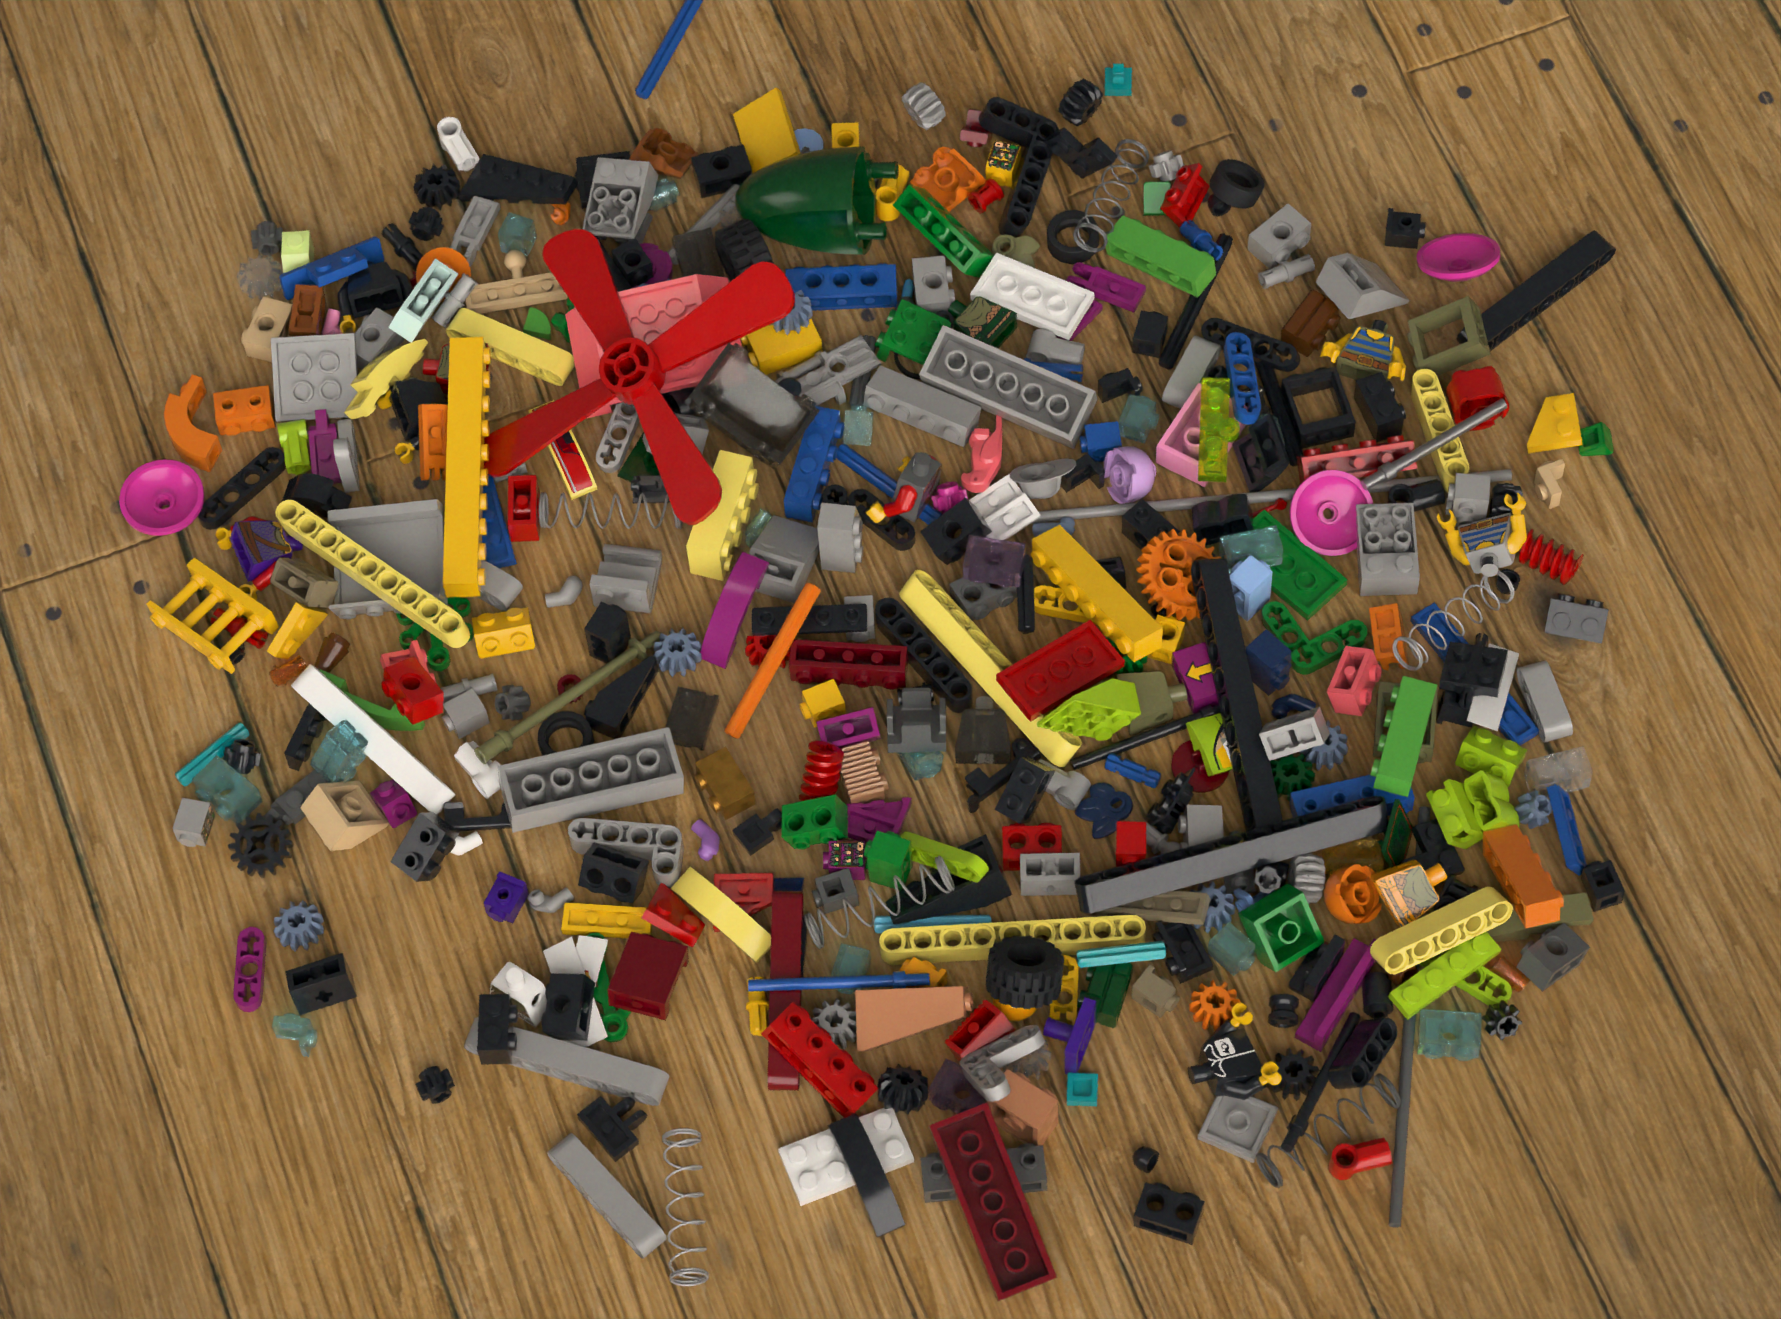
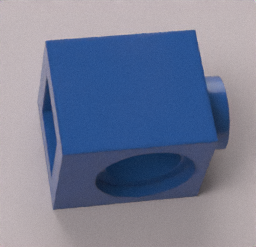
M1118 421L1085 425L1084 436H1080L1081 453H1088L1094 461L1104 462L1108 451L1114 450L1113 448L1122 447Z

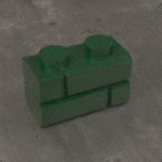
M1131 963L1088 967L1085 979L1089 981L1087 991L1081 990L1077 1007L1081 1008L1084 997L1095 1000L1096 1023L1116 1028L1132 978L1133 965Z

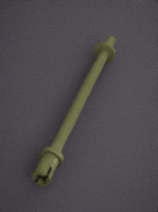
M654 631L641 641L634 637L629 639L630 648L508 731L499 729L494 732V737L474 749L477 758L483 764H486L501 752L510 751L513 748L515 739L635 658H638L640 661L647 659L646 650L654 646L655 642H660L659 636L661 633Z

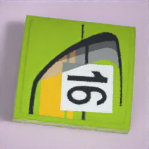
M1221 713L1187 722L1186 726L1194 751L1200 750L1208 777L1233 770Z

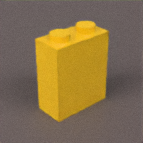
M809 319L808 328L800 327L801 331L799 334L795 330H790L787 336L784 329L776 332L774 325H768L740 338L742 347L747 345L749 350L747 357L752 369L757 368L762 377L815 357L816 352H822V341L812 319Z

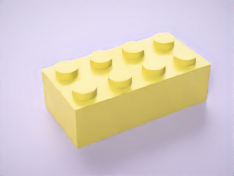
M720 450L713 471L722 486L721 501L710 516L704 521L693 525L686 548L691 574L723 581L726 571L730 572L733 567L734 555L732 554L734 548H738L741 544L743 534L741 528L743 523H748L751 512L749 504L751 499H756L759 484L755 482L757 469H754L752 457Z

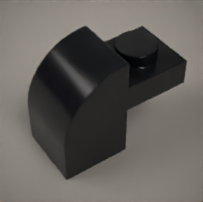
M306 473L297 475L289 480L282 501L294 500L309 511H316L328 518L329 510L348 509L352 497L333 487V480L321 475Z

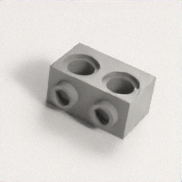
M1320 707L1266 723L1259 736L1270 761L1322 745L1327 740L1330 732Z

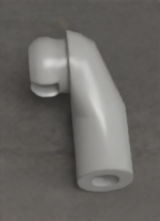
M570 576L566 579L560 592L545 594L547 608L573 604L582 591L583 584L580 578Z
M565 887L554 896L544 895L540 890H533L528 895L530 907L535 911L555 913L564 906V903L574 900V897L569 889Z

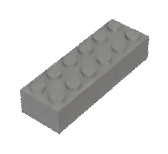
M944 325L919 373L924 384L980 406L981 409L989 413L998 415L1003 419L1072 449L1075 448L1098 400L1095 390Z
M669 727L498 766L499 785L512 833L684 793V776Z

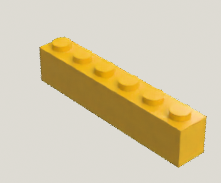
M1061 525L1032 539L1031 557L1033 558V563L1037 567H1041L1048 574L1051 582L1055 585L1057 584L1065 592L1067 598L1071 602H1075L1082 609L1084 615L1088 619H1092L1099 626L1102 634L1109 637L1122 654H1126L1133 662H1136L1162 648L1163 628Z

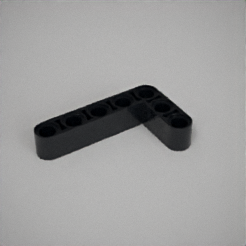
M993 97L979 115L980 125L991 133L1025 147L998 228L1001 235H1011L1017 238L1022 235L1031 221L1053 154L1052 150L1044 142L1050 134L1058 131L1059 127L1051 119L1003 98Z

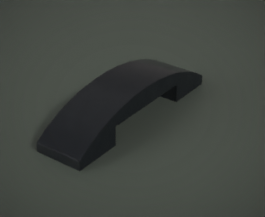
M852 1114L829 1124L828 1128L851 1174L876 1237L878 1238L905 1226L891 1186L857 1114Z

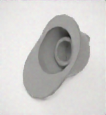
M1064 458L1044 463L1022 465L1011 471L1010 479L1019 483L1021 491L1029 499L1050 498L1060 489L1061 477L1075 468L1076 461Z

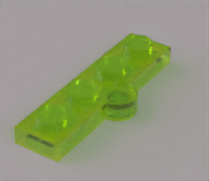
M1202 377L1198 481H1227L1228 443L1235 441L1240 433V426L1237 420L1229 417L1230 378Z

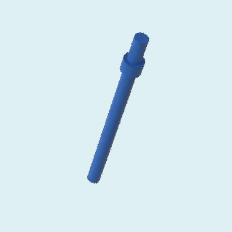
M893 971V975L749 979L748 992L868 987L902 989L906 988V986L930 985L929 973L905 974V971Z

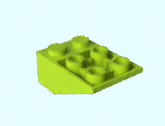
M1112 678L1080 692L1038 721L1037 727L1050 729L1053 732L1071 733L1074 736L1095 738L1098 741L1108 740L1122 727L1129 725L1133 719L1141 714L1135 683Z

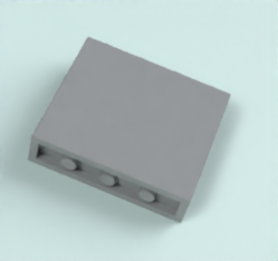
M438 499L328 511V522L335 529L448 605V598H446L443 587L445 506ZM334 566V579L338 581L339 585L334 596L335 604L329 605V609L339 618L354 619L358 614L382 616L387 611L402 614Z

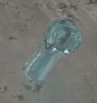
M763 508L759 510L745 530V543L749 548L753 546L772 518V515Z

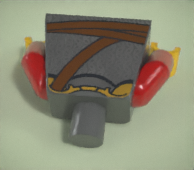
M915 453L912 459L905 456L902 459L904 463L897 467L901 475L899 476L892 502L884 504L883 507L876 501L870 506L871 509L865 513L875 523L880 522L885 516L892 517L896 515L916 522L931 500V496L937 491V486L940 484L942 464L935 457L927 453Z

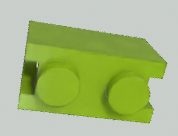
M1448 779L1443 782L1444 789L1431 790L1426 795L1447 844L1468 849L1483 839L1484 830L1479 827L1474 816V805L1466 796L1464 783Z

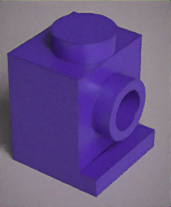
M499 871L497 879L484 901V907L488 916L498 922L505 920L513 924L529 895L526 882Z

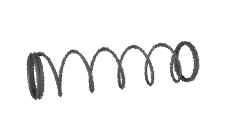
M1125 139L1117 144L1115 153L1118 155V160L1124 165L1112 166L1111 164L1103 172L1101 184L1095 188L1093 200L1085 208V216L1078 221L1074 229V241L1079 247L1088 252L1102 251L1108 242L1106 234L1114 231V225L1108 218L1097 214L1087 215L1089 206L1094 202L1103 214L1110 217H1119L1123 212L1122 207L1114 200L1096 198L1097 190L1103 186L1109 196L1119 201H1126L1131 196L1130 190L1125 185L1114 181L1104 182L1106 172L1111 169L1112 174L1122 183L1128 185L1138 182L1139 177L1132 168H1143L1149 160L1148 150L1136 140ZM1125 143L1138 145L1143 149L1146 158L1137 150H1119V146ZM1119 152H1136L1143 157L1144 162L1142 164L1128 163L1120 156ZM1113 168H1128L1135 173L1136 180L1134 182L1121 180L1114 173ZM1114 183L1121 185L1127 190L1128 196L1125 199L1114 197L1107 191L1105 184ZM1108 200L1115 203L1120 209L1119 214L1110 215L1105 213L1096 201ZM1097 216L1106 219L1112 226L1111 230L1104 232L1098 226L1091 224L1088 217ZM1084 219H1086L1087 222H1088V223H1083V224H1081V222H1082ZM1091 227L1101 233L1104 238V245L1096 249L1088 246L1081 239L1079 229Z
M1381 1073L1374 1075L1375 1085L1371 1083L1367 1085L1377 1089L1391 1107L1397 1109L1401 1106L1400 1096L1391 1081ZM1380 1080H1382L1385 1083V1085L1389 1088L1390 1092L1392 1093L1395 1099V1102L1388 1096V1094L1382 1087ZM1363 1087L1360 1088V1100L1363 1109L1355 1102L1341 1098L1337 1102V1115L1340 1124L1327 1115L1317 1114L1314 1118V1130L1317 1140L1305 1132V1135L1312 1139L1325 1155H1328L1320 1140L1316 1127L1318 1117L1323 1116L1332 1121L1351 1140L1340 1116V1102L1348 1101L1352 1103L1369 1119L1371 1124H1374L1363 1101ZM1271 1145L1267 1155L1259 1153L1256 1156V1161L1265 1178L1274 1187L1280 1188V1186H1283V1179L1279 1170L1270 1159V1150L1272 1148L1282 1149L1280 1146ZM1295 1147L1293 1148L1294 1156L1289 1152H1285L1297 1163L1302 1171H1305ZM1263 1161H1264V1162L1269 1166V1168L1271 1169V1172H1272L1274 1178L1271 1176V1174L1269 1173V1171H1268L1267 1168L1265 1167Z

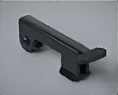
M1025 738L1016 739L1012 743L1015 759L989 778L979 767L965 777L968 783L966 787L974 793L967 800L970 813L976 812L981 801L1009 782L1021 757H1032L1035 760L1041 758L1040 751L1029 740Z
M445 802L444 804L445 821L457 831L511 829L505 803L502 804V811L498 816L464 818L463 802Z

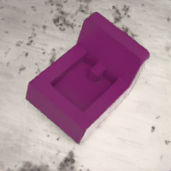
M394 779L381 783L375 790L370 792L373 801L385 814L392 828L398 827L417 815V811L408 793Z

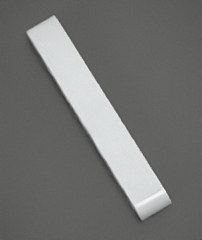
M309 664L291 684L305 700L429 812H434L438 815L443 810L445 802H450L456 795L315 666Z

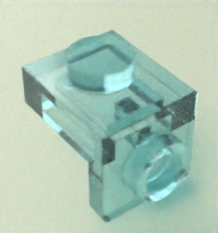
M941 751L935 753H899V757L914 781L922 778H931L941 771L943 761Z
M290 1013L283 1016H274L272 1028L276 1038L299 1040L302 1056L309 1057L311 1047L315 1048L317 1043V1030L313 1029L310 1019L301 1018L296 1014Z

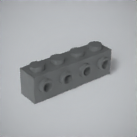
M1026 1143L1018 1146V1148L1006 1149L1023 1193L1047 1191L1043 1145L1036 1146L1033 1143ZM935 1152L928 1154L927 1157H921L925 1203L957 1200L939 1153Z

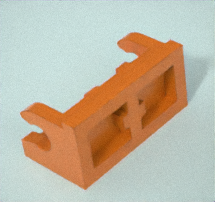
M1398 603L1369 608L1377 662L1380 661L1381 667L1384 670H1389L1390 663H1398L1401 669H1406L1395 658L1392 646L1395 639L1405 637L1403 618ZM1399 640L1397 642V651L1403 661L1409 665L1406 642Z

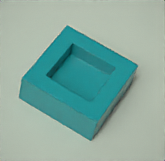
M1068 1073L1067 1106L1097 1107L1098 1074Z

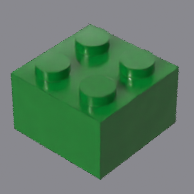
M1288 883L1238 913L1259 962L1274 972L1281 970L1325 942L1304 893Z

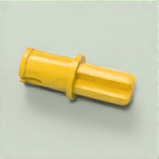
M755 977V979H765L763 977ZM766 991L748 992L746 1010L749 1012L750 1033L752 1035L762 1036L761 1033L768 1027L767 1010L769 1009V1002L766 1001Z

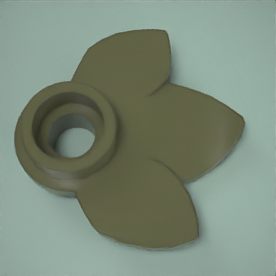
M1000 235L993 242L992 252L993 255L999 253L1035 268L1031 255L1038 251L1040 245L1030 236L1024 235L1015 238L1011 235ZM1005 246L1011 247L1007 252H1002Z

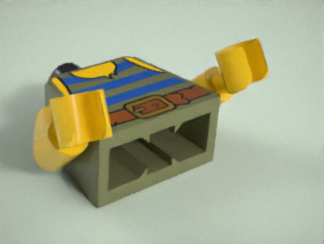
M1374 320L1370 329L1358 326L1353 333L1346 334L1335 343L1325 342L1320 357L1328 356L1333 363L1337 359L1336 368L1341 376L1359 380L1382 372L1386 381H1389L1392 376L1400 377L1401 381H1404L1406 365L1401 350L1394 346L1395 337L1386 334L1388 324L1382 320Z

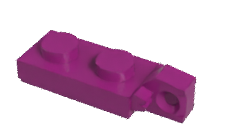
M326 409L315 410L316 426H310V431H308L312 474L327 477L334 481L333 484L342 483L333 447V439H338L336 424L329 423Z

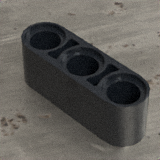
M1392 1019L1363 1020L1357 1025L1330 1066L1329 1081L1335 1089L1361 1088L1368 1084L1396 1041L1397 1026Z

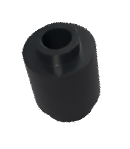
M1371 972L1364 977L1365 981L1362 982L1363 1012L1373 1019L1385 1018L1394 1009L1393 1002L1388 997L1392 991V982L1386 973Z

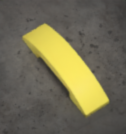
M689 867L671 887L673 892L692 908L696 909L756 963L771 948V935L692 867Z

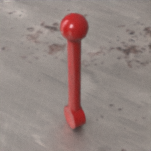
M1278 498L1274 504L1253 512V519L1263 510L1267 512L1275 509L1284 510L1287 502L1283 498Z

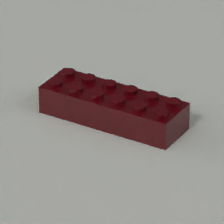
M986 1102L929 1125L930 1133L997 1302L1056 1279V1273L988 1103Z

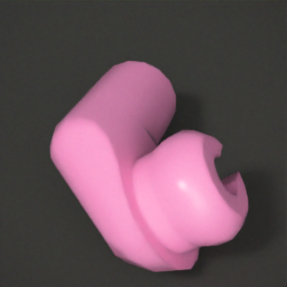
M328 309L322 330L323 335L342 334L338 326L340 320V312L338 310Z

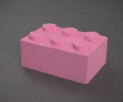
M1198 383L1157 444L1156 463L1206 487L1233 446L1232 444L1235 443L1246 424H1242L1235 419L1231 398Z

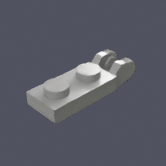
M474 196L450 246L451 249L458 252L461 251V246L467 247L464 257L470 267L501 209L500 203L479 196Z

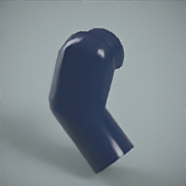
M1289 694L1273 702L1271 713L1276 719H1282L1292 710L1304 712L1314 709L1316 702L1297 694Z

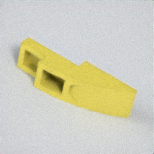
M421 339L386 351L366 365L350 384L357 391V394L344 413L352 420L363 416L368 417L376 409L375 403L378 398L384 395L389 387L395 384V381H403L409 378L411 374L409 372L410 369L423 357L424 353L422 351L428 344V341Z

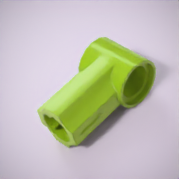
M300 419L278 423V434L281 447L284 449V459L288 474L296 476L306 474L308 470H311L306 420Z

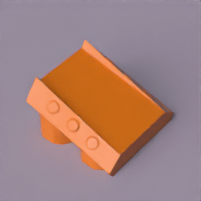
M940 147L933 154V162L927 167H920L915 172L914 178L909 182L912 185L926 189L945 209L951 211L966 199L970 192L976 191L981 187L986 179L954 148Z

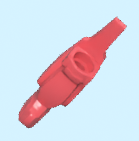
M996 415V430L993 433L989 429L974 428V431L970 434L969 444L972 448V471L961 475V484L969 492H984L1001 467L1002 417Z

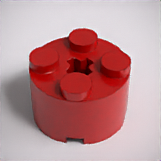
M1486 366L1469 371L1459 370L1452 374V381L1446 388V396L1456 424H1459L1501 398L1505 400L1507 409L1472 428L1470 431L1489 428L1495 425V419L1500 416L1503 419L1507 415L1509 403L1501 378L1494 367Z

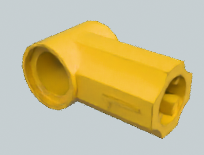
M898 165V178L882 179L880 188L875 192L876 215L880 220L892 221L898 218L900 214L893 204L905 190L909 179V171L904 169L902 165Z

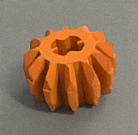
M1214 979L1210 981V987L1201 983L1199 985V992L1193 991L1191 994L1193 1002L1189 1004V1011L1194 1013L1193 1021L1195 1023L1203 1021L1202 1028L1204 1030L1212 1025L1215 1031L1228 1018H1234L1232 1009L1237 1003H1241L1239 999H1235L1237 997L1235 989L1227 990L1228 984L1226 981L1220 987L1216 986ZM1212 1004H1217L1218 1008H1213Z

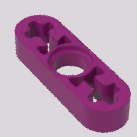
M248 927L242 930L237 940L233 997L237 1007L244 1012L257 1010L263 1000L267 943L263 932L256 927ZM251 937H256L257 940L253 944L254 955L250 954L247 944L250 942ZM255 963L258 965V970L255 974L246 976L242 973V969L246 964ZM246 984L250 985V990L254 996L250 997L249 1002H244L243 999L247 995Z

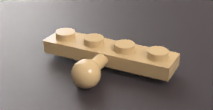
M511 250L505 255L504 263L511 270L512 279L475 286L466 298V307L482 314L566 300L568 296L552 272L523 277L522 269L526 264V257L519 250Z

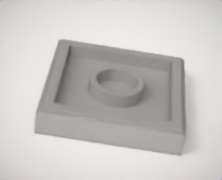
M1216 1096L1198 1133L1197 1139L1254 1163L1275 1119L1278 1107L1253 1096L1246 1100L1228 1096Z

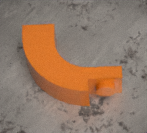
M192 374L189 381L181 387L180 396L169 394L164 409V420L170 440L178 455L188 464L211 472L222 452V447L217 435L199 430L192 424L193 417L207 393L202 377Z

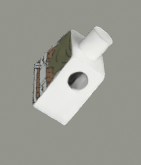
M507 962L490 984V994H510L512 1004H517L518 1017L533 1027H537L546 1010V988L540 980L514 963ZM532 1000H536L537 1002L532 1005Z

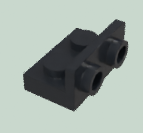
M1334 934L1329 943L1325 941L1322 945L1307 953L1290 980L1289 989L1314 1002L1343 956L1345 940Z

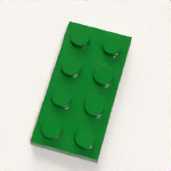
M1266 510L1261 511L1253 519L1254 531L1239 538H1231L1224 545V550L1238 562H1244L1250 555L1257 560L1266 562L1272 571L1271 590L1307 621L1347 585V578L1310 547L1300 542L1291 531Z

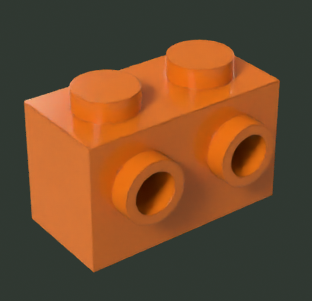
M269 385L213 393L215 421L220 435L233 436L242 432H261L270 428H276L274 403Z

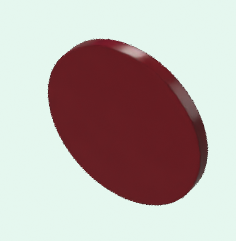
M1191 740L1179 746L1172 757L1171 769L1174 778L1180 772L1185 773L1193 767L1196 769L1188 782L1194 788L1192 792L1206 793L1219 788L1229 775V771L1208 777L1200 750L1194 751Z

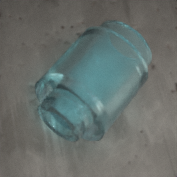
M665 177L657 181L654 198L648 211L652 210L655 212L677 202L676 197L680 193L674 180L669 182L668 178Z

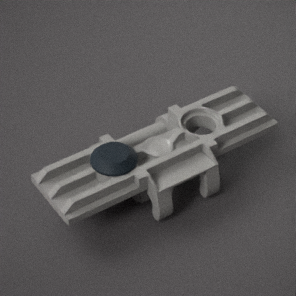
M860 335L827 353L825 351H818L815 353V357L786 372L780 371L776 374V380L746 395V399L765 426L801 407H807L810 415L813 405L820 406V404L835 397L838 405L845 403L846 395L842 386L881 365V362ZM837 363L845 365L844 370L841 372H834L831 368Z

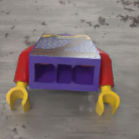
M254 516L235 522L229 531L226 528H219L215 533L219 540L217 544L220 549L228 550L233 546L247 581L253 582L252 585L243 584L239 589L245 593L250 592L249 596L257 600L256 592L258 590L263 591L271 584L270 579L279 557L291 559L294 551H300L303 548L302 543L290 535L286 536L280 522L268 521Z

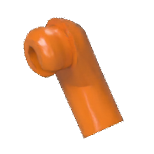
M568 201L566 204H551L554 207L551 220L557 225L566 224L570 218L571 204Z

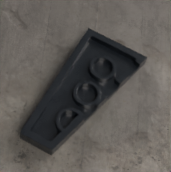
M483 154L460 191L459 197L461 202H471L474 196H479L492 201L494 199L508 200V203L531 200L533 204H566L578 183L573 176Z

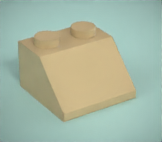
M360 781L317 784L300 807L308 818L309 823L315 828L330 851L352 849L386 828L389 824Z

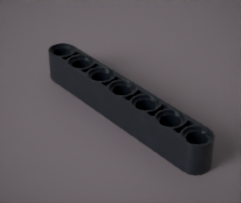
M1594 230L1483 312L1481 316L1490 351L1608 263L1614 256L1616 248ZM1465 327L1457 336V341L1460 344L1468 341Z

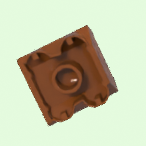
M654 128L653 130L649 129L628 160L650 162L658 174L681 179L692 166L691 158L698 156L699 153L686 143L672 140V136L664 129Z

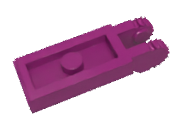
M1080 262L1075 263L1073 271L1082 278L1072 275L1066 279L1067 282L1094 292L1095 298L1135 313L1146 292V286L1097 266L1094 268Z

